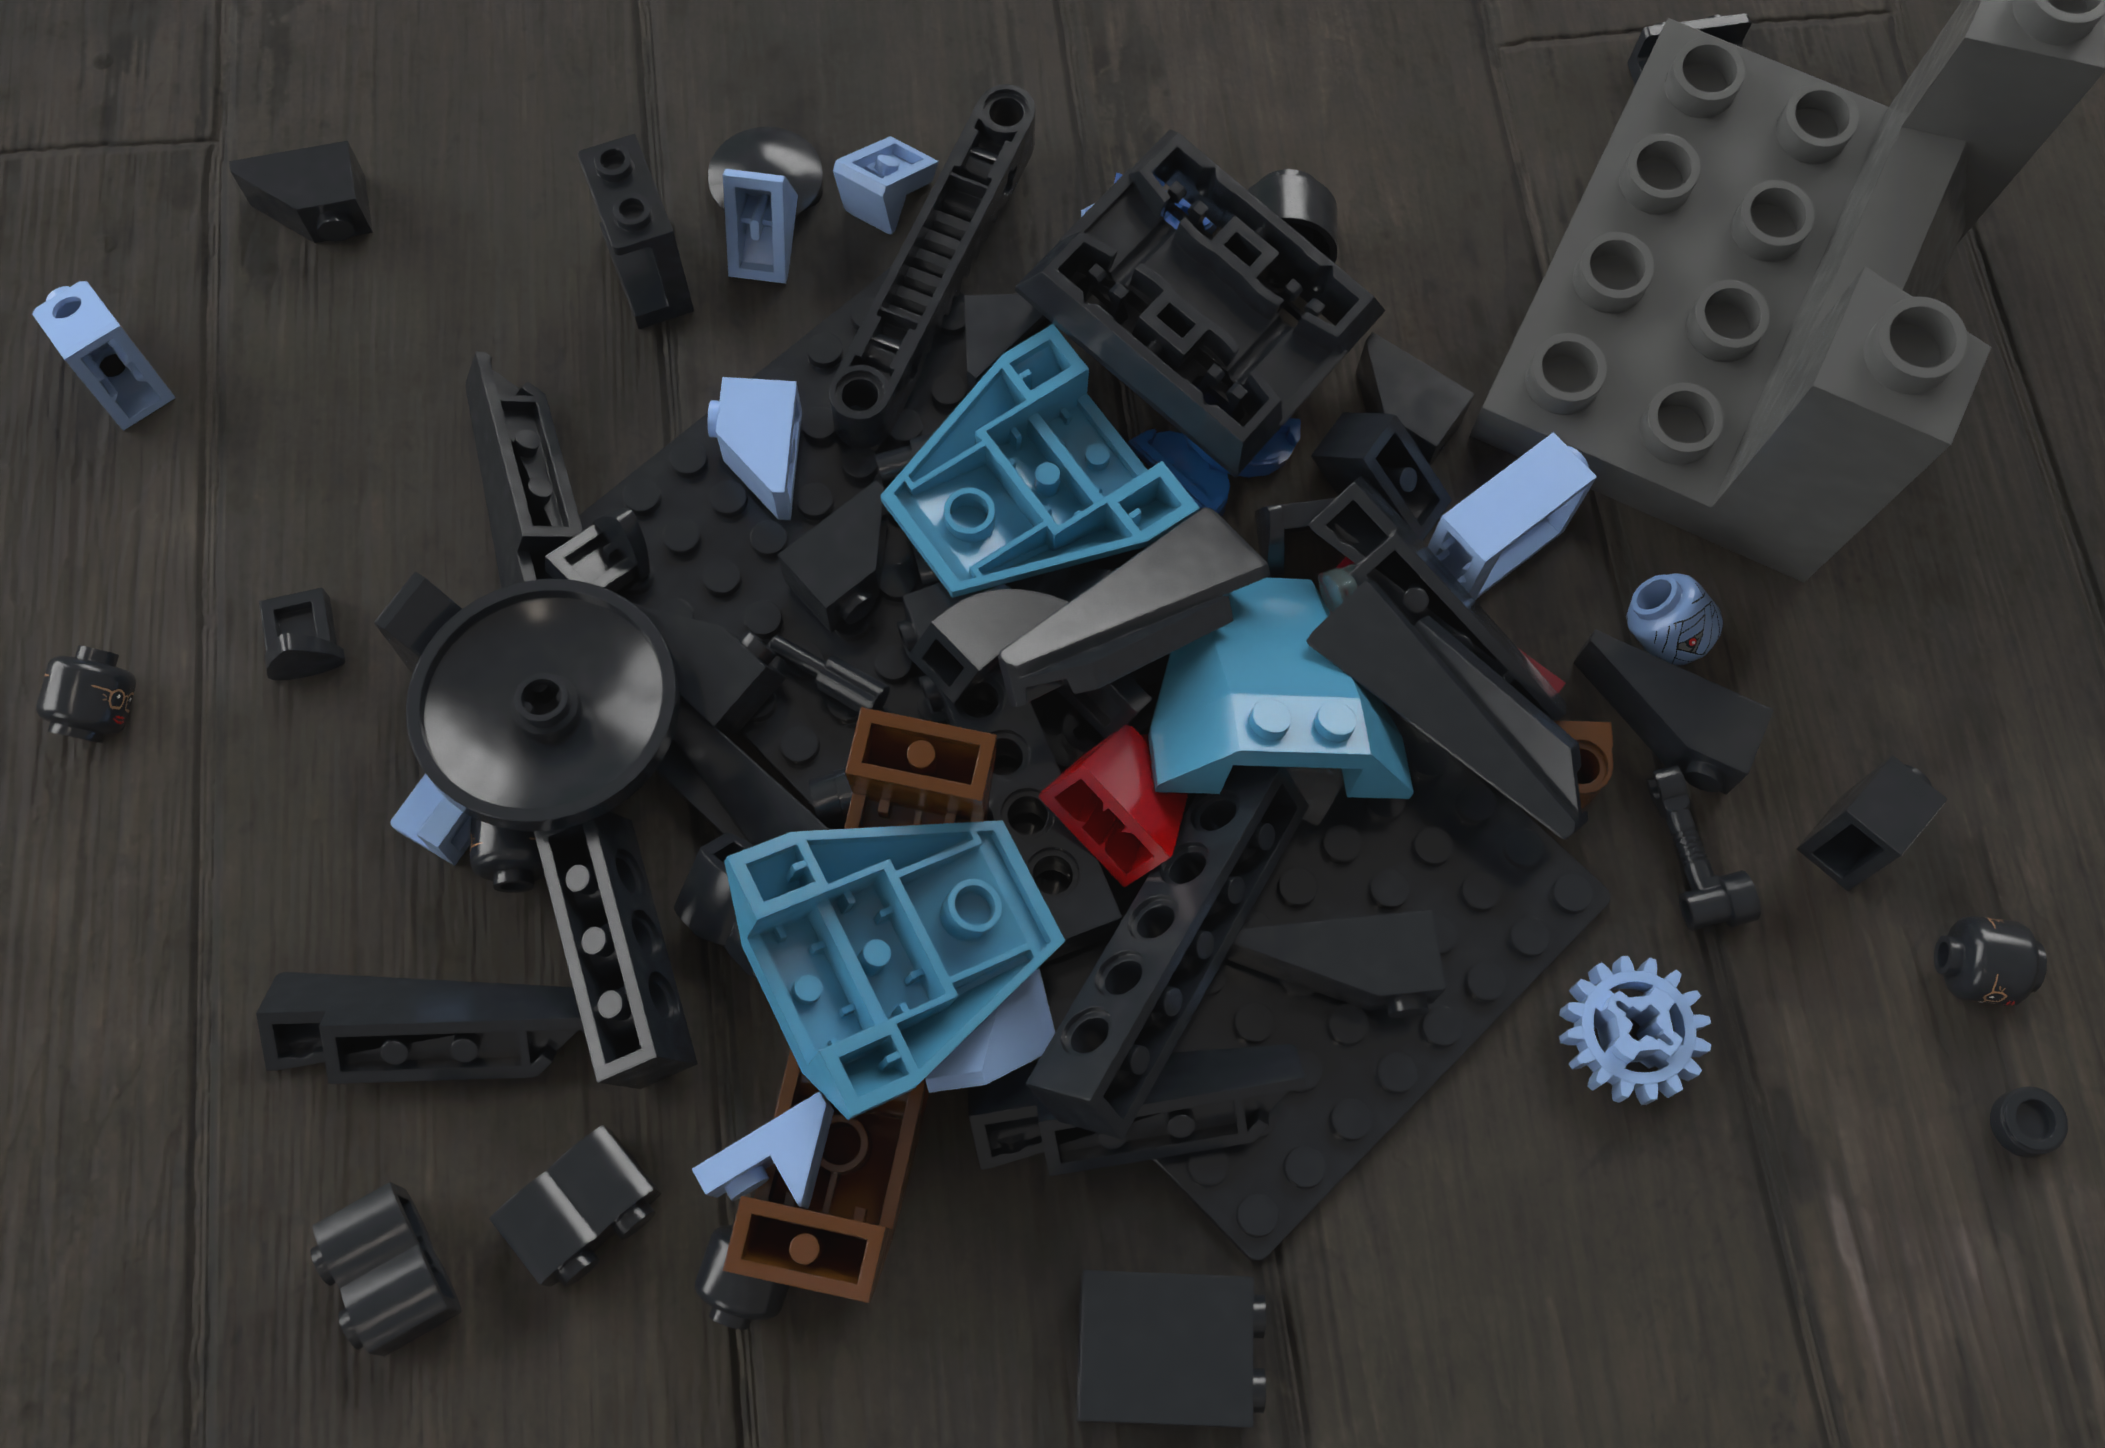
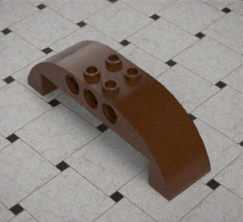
M861 707L845 770V775L853 794L844 829L987 821L996 757L997 735ZM791 1049L773 1119L820 1092L801 1072ZM925 1078L912 1091L850 1120H847L830 1102L834 1113L809 1208L804 1209L798 1206L775 1164L765 1168L769 1180L756 1189L754 1198L745 1196L740 1198L723 1271L870 1303L893 1239L930 1094Z

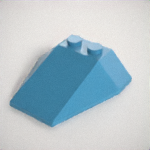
M1054 324L1002 354L880 495L881 502L952 598L1149 546L1200 510L1197 503L1163 461L1147 470L1087 394L1089 368Z
M1266 577L1223 595L1229 596L1234 621L1170 653L1148 734L1155 792L1220 794L1232 766L1243 765L1342 768L1347 797L1410 799L1414 791L1403 738L1382 701L1306 642L1313 630L1331 614L1312 580Z
M1003 820L789 832L727 856L724 861L742 948L801 1072L847 1120L912 1091L1065 942Z

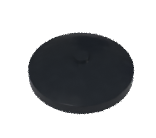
M539 579L525 581L503 587L478 598L450 618L434 635L417 662L408 688L406 702L408 735L419 764L437 790L464 813L490 825L510 830L549 831L582 824L609 812L631 797L653 775L668 751L676 730L680 706L679 682L671 655L660 632L637 606L624 597L598 585L578 580Z

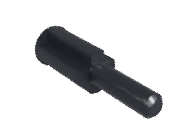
M780 635L774 636L770 640L768 646L777 656L816 677L815 683L818 684L816 689L859 713L861 707L881 711L886 704L890 694V686L885 685L838 657L832 655L826 662Z

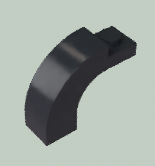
M1020 589L993 590L970 596L953 605L934 619L908 657L955 703L984 679L1002 674L998 659L1000 651L1069 602L1048 594ZM1130 674L1099 689L1078 694L1073 693L1070 685H1063L1055 689L1104 739L1122 726L1129 725L1152 700Z

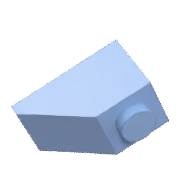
M722 377L720 400H711L709 403L707 421L709 437L718 439L723 461L777 519L791 520L802 418L797 381Z
M1036 969L925 1078L929 1093L986 1085L1042 1056L1055 1034V1029L1040 969Z

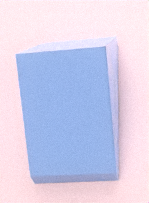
M725 169L723 173L728 276L786 284L789 273L798 194L785 176Z

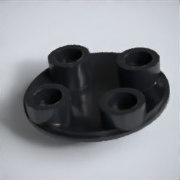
M756 127L739 132L726 140L717 149L709 165L708 184L715 202L724 212L723 173L725 169L785 176L798 194L795 217L802 214L809 207L816 205L822 198L823 170L816 150L806 139L783 128Z

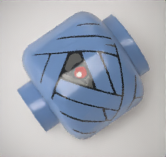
M1680 573L1657 575L1643 582L1634 592L1626 615L1629 631L1649 654L1676 666L1689 664L1705 656L1719 639L1723 627L1721 611L1704 588L1693 577Z

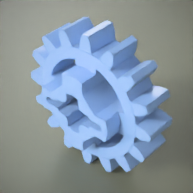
M1621 956L1613 963L1612 972L1601 962L1588 972L1590 982L1580 979L1570 988L1569 992L1578 1002L1566 1004L1560 1009L1559 1016L1574 1023V1027L1560 1035L1559 1039L1561 1044L1576 1045L1579 1054L1569 1062L1572 1070L1587 1065L1593 1071L1587 1085L1592 1091L1608 1082L1612 1084V1099L1614 1102L1620 1103L1624 1101L1635 1090L1640 1104L1647 1105L1657 1100L1658 1089L1669 1098L1683 1090L1680 1078L1690 1081L1699 1076L1702 1069L1691 1057H1701L1710 1052L1711 1044L1704 1039L1696 1037V1032L1709 1025L1711 1020L1710 1016L1693 1015L1690 1006L1701 997L1697 990L1681 994L1676 988L1682 973L1675 970L1665 978L1657 976L1656 959H1647L1636 971L1629 956ZM1634 989L1644 992V994L1639 997H1628L1620 990L1615 994L1611 991ZM1631 1019L1640 1026L1636 1034L1639 1041L1633 1039L1629 1034L1633 1026L1630 1021ZM1594 1027H1595V1028L1597 1029V1031H1598V1036H1599L1600 1045H1599V1043H1598V1041H1597V1038H1596V1035H1595V1031H1594ZM1641 1062L1649 1069L1656 1066L1660 1070L1635 1072L1625 1069L1628 1063Z

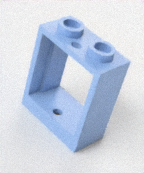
M1553 432L1442 515L1428 544V548L1476 600L1565 531L1597 476L1590 470L1585 457L1577 449L1567 446Z

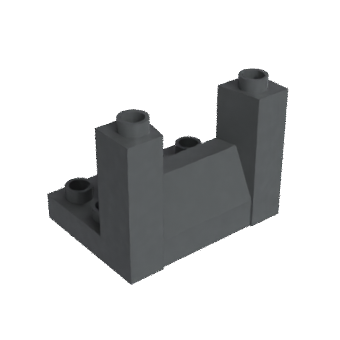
M1963 0L1889 107L1667 18L1469 436L1520 458L1554 432L1567 446L1577 449L1585 457L1590 470L1597 476L1590 489L1804 583L1952 444L1992 347L1967 332L1960 316L1951 307L1934 298L1957 244L2104 74L2105 0Z

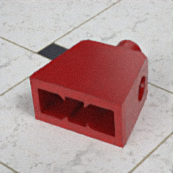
M1124 725L1082 755L1042 790L1038 797L1125 888L1171 858L1189 793L1155 792L1148 734L1140 735L1134 727Z

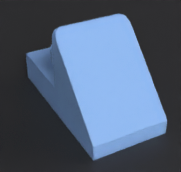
M890 136L837 159L833 173L844 209L851 215L883 232L893 234L896 230L906 195L933 181L939 161Z
M818 1092L692 1168V1171L706 1195L718 1198L727 1193L730 1200L734 1201L767 1182L769 1176L765 1168L775 1164L798 1206L808 1209L834 1109L829 1100L822 1093Z

